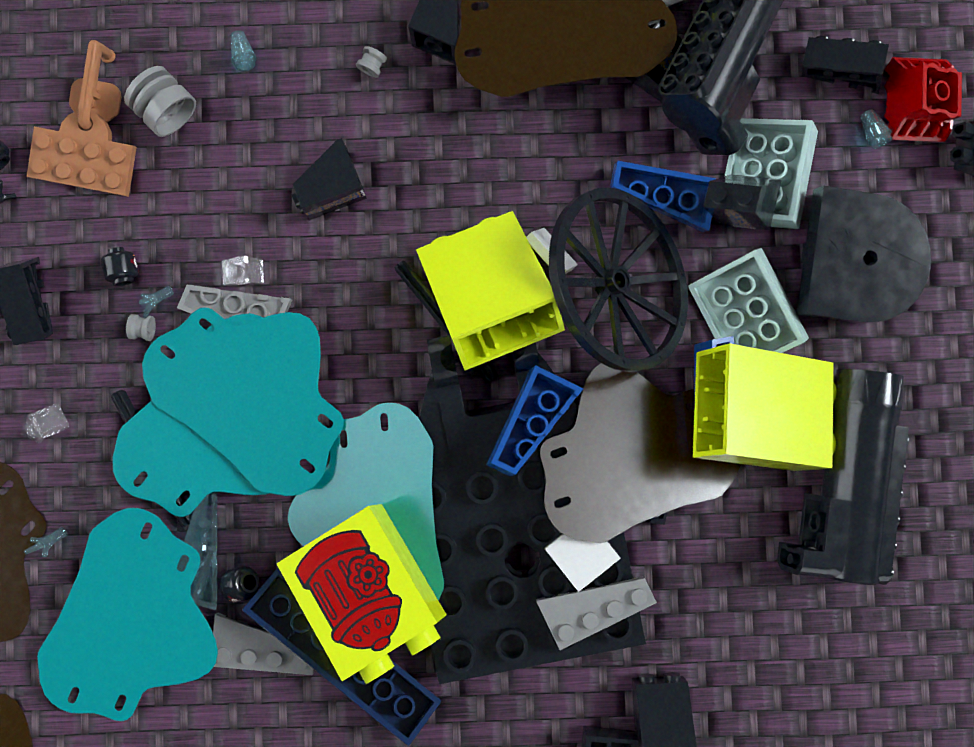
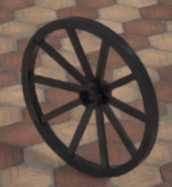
M597 188L574 198L560 213L553 228L549 246V274L552 291L566 326L588 354L612 369L635 372L661 364L673 353L679 344L686 325L688 311V290L685 271L670 233L659 217L644 202L623 190ZM607 201L619 205L610 260L594 202ZM584 207L588 215L600 264L569 230L576 215ZM627 210H629L643 221L651 232L625 261L618 266ZM656 239L665 256L670 273L630 277L628 270ZM566 242L596 274L595 278H566ZM672 281L673 314L667 313L631 291V285ZM568 287H593L598 294L584 323L574 306ZM607 299L614 353L604 347L590 333ZM626 299L670 325L668 333L658 349L654 346ZM618 305L649 353V356L646 358H625Z

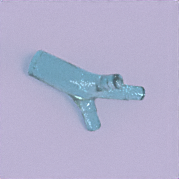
M170 285L152 294H141V298L144 299L139 300V304H147L143 318H147L150 311L159 302L174 295Z
M61 527L45 537H31L30 542L36 544L24 550V552L29 554L43 548L42 556L47 557L50 547L66 537L67 532Z

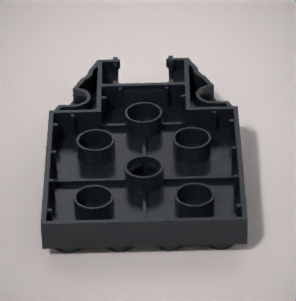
M450 335L427 339L432 370L419 420L429 434L434 447L432 499L436 545L444 579V589L439 603L446 613L444 618L434 624L441 638L432 644L439 684L645 645L646 641L639 611L559 650L536 602V599L549 598L558 596V594L577 592V589L545 550V547L562 535V533L553 526L545 509L546 477L540 457V448L547 439L569 432L574 427L579 407L573 401L517 474L508 476L486 464L515 402L465 410L456 367L458 359L454 357ZM536 342L510 352L514 361L519 392L529 371L535 365L555 374L538 353ZM564 447L552 450L550 456L552 458L564 456L567 450ZM568 496L560 498L554 502V506L561 508L569 505L571 499ZM624 532L607 541L621 559L582 590L633 579ZM517 542L529 545L535 553L539 552L540 557H536L535 564L528 570L527 574H522L521 571L513 569L509 563H505V558H508L510 550L517 545Z

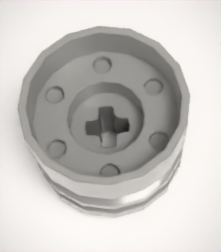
M154 66L140 73L131 82L124 96L125 104L138 117L143 118V122L159 137H165L180 129L189 120L196 108V100L182 85H178L177 80L163 66Z

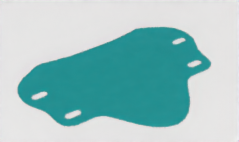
M203 307L193 312L178 328L159 336L149 346L144 355L142 368L143 378L153 403L157 408L190 427L223 454L254 488L261 492L283 496L301 495L311 490L325 473L329 451L343 429L344 419L342 414L323 399L318 391L321 359L320 337L316 326L310 318L300 313L285 312L266 316L245 324L234 325L230 324L214 310ZM204 318L214 326V330L208 332L199 324L200 319ZM166 345L174 351L175 358H168L161 352L160 348ZM320 414L325 415L333 422L331 428H327L319 422L318 416ZM306 459L315 467V471L313 473L306 471L300 465V460Z
M249 313L234 315L225 320L230 324L241 325L263 317ZM211 325L206 330L208 332H212L214 330V326ZM152 400L126 422L118 433L113 454V473L119 485L130 495L156 502L175 516L184 517L191 514L201 501L212 492L243 495L269 494L254 488L230 460L190 427L157 408ZM141 472H147L148 476L139 487H136L134 480ZM184 491H189L190 497L182 506H178L176 500Z
M397 403L378 404L361 416L344 419L342 430H345L347 433V447H341L339 435L330 449V461L320 481L311 490L301 495H296L288 512L289 527L296 540L304 547L367 506L382 504L439 601L444 589V579L436 545L432 499L433 443L419 418L408 407ZM382 413H386L388 416L387 431L381 429L380 416Z
M126 508L110 515L93 528L89 534L76 580L56 624L39 649L37 656L39 679L45 696L52 704L66 712L95 713L113 720L125 721L133 715L142 694L147 689L176 685L199 679L209 673L216 664L218 655L216 639L207 620L191 596V584L200 566V555L195 548L174 536L155 514L140 508ZM149 522L152 524L151 532L147 539H142L140 536L145 523ZM182 555H187L189 561L185 570L182 572L178 571L177 565ZM77 687L79 689L78 697L74 703H70L68 701L72 688ZM120 695H125L126 702L122 710L117 711L115 709L117 699Z

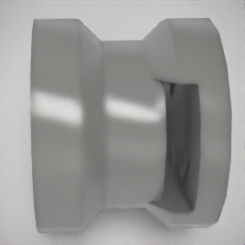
M365 46L362 52L363 57L357 61L356 67L363 73L378 78L381 73L380 67L382 63L386 62L387 57L377 49Z
M131 314L126 324L128 339L136 340L138 337L146 341L153 339L156 329L155 318L153 316L141 318L137 314Z

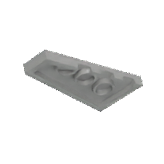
M186 285L177 308L192 314L197 309L206 307L214 310L224 319L234 315L249 313L266 317L288 312L292 299Z
M644 577L615 582L601 587H591L579 592H568L549 598L536 599L559 650L657 603Z
M220 613L215 614L213 635L216 639L218 655L214 667L313 675L315 673L314 669L264 628L260 629L248 625V623L241 620L236 621Z

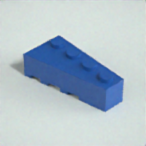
M617 161L614 164L610 188L630 193L644 202L650 209L698 231L706 232L710 229L712 216L703 206L709 181L716 178Z
M535 365L529 371L486 465L508 476L516 475L583 388Z

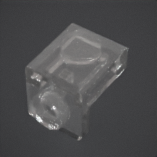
M242 256L222 260L223 285L235 286L246 283L262 284L264 282L262 259Z
M57 403L27 415V424L24 425L28 437L30 439L35 438L38 444L43 442L44 438L65 430L70 425Z

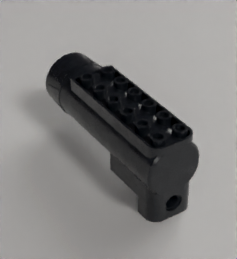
M703 0L659 84L658 91L663 97L662 110L665 116L675 126L686 131L701 154L732 155L742 148L748 133L740 121L760 82V78L752 64L784 0Z
M836 369L834 383L837 395L833 403V434L836 440V448L832 455V468L824 469L821 495L804 493L798 544L779 542L778 565L780 569L795 575L829 578L864 585H886L894 574L893 560L894 552L897 548L896 534L897 526L900 522L899 508L900 500L903 496L902 483L903 474L906 470V448L909 443V427L898 426L902 410L904 376L871 370Z

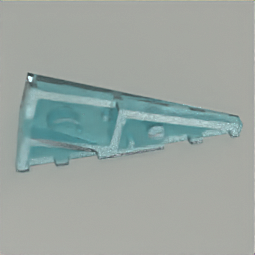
M212 492L195 508L184 542L195 548L200 555V566L191 584V596L196 605L216 610L217 492ZM182 555L178 571L182 572L185 570L189 561L187 555Z

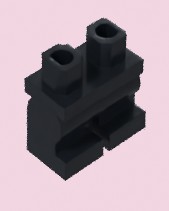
M974 121L954 124L952 126V135L956 138V147L950 151V160L954 162V170L963 171L974 176Z

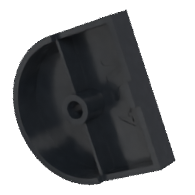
M825 185L814 189L807 239L803 243L801 263H803L796 315L857 324L885 321L907 310L922 293L931 267L929 240L924 227L915 214L901 202L880 194Z

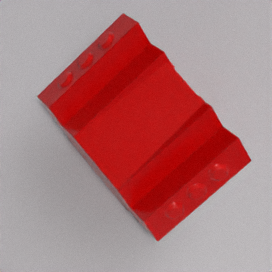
M892 57L885 68V71L890 75L884 86L887 93V108L884 117L889 121V124L883 133L890 140L945 142L952 132L953 119L961 117L962 73L958 72L954 65L946 59Z

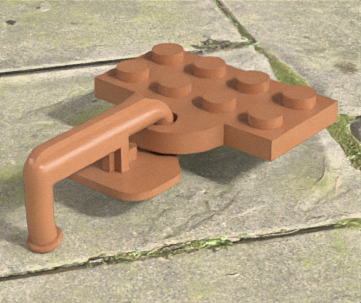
M91 40L88 44L84 76L77 79L71 86L69 105L74 112L62 121L59 131L34 126L27 177L129 197L137 147L112 142V132L108 122L119 114L122 95L117 86L98 81L101 60L105 63H111L116 56L113 50H110L102 43Z

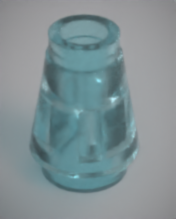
M243 31L232 32L230 35L231 63L239 71H249L255 67L257 58Z
M874 109L868 110L860 116L867 144L871 145L873 149L880 148L892 140L890 135L892 131Z

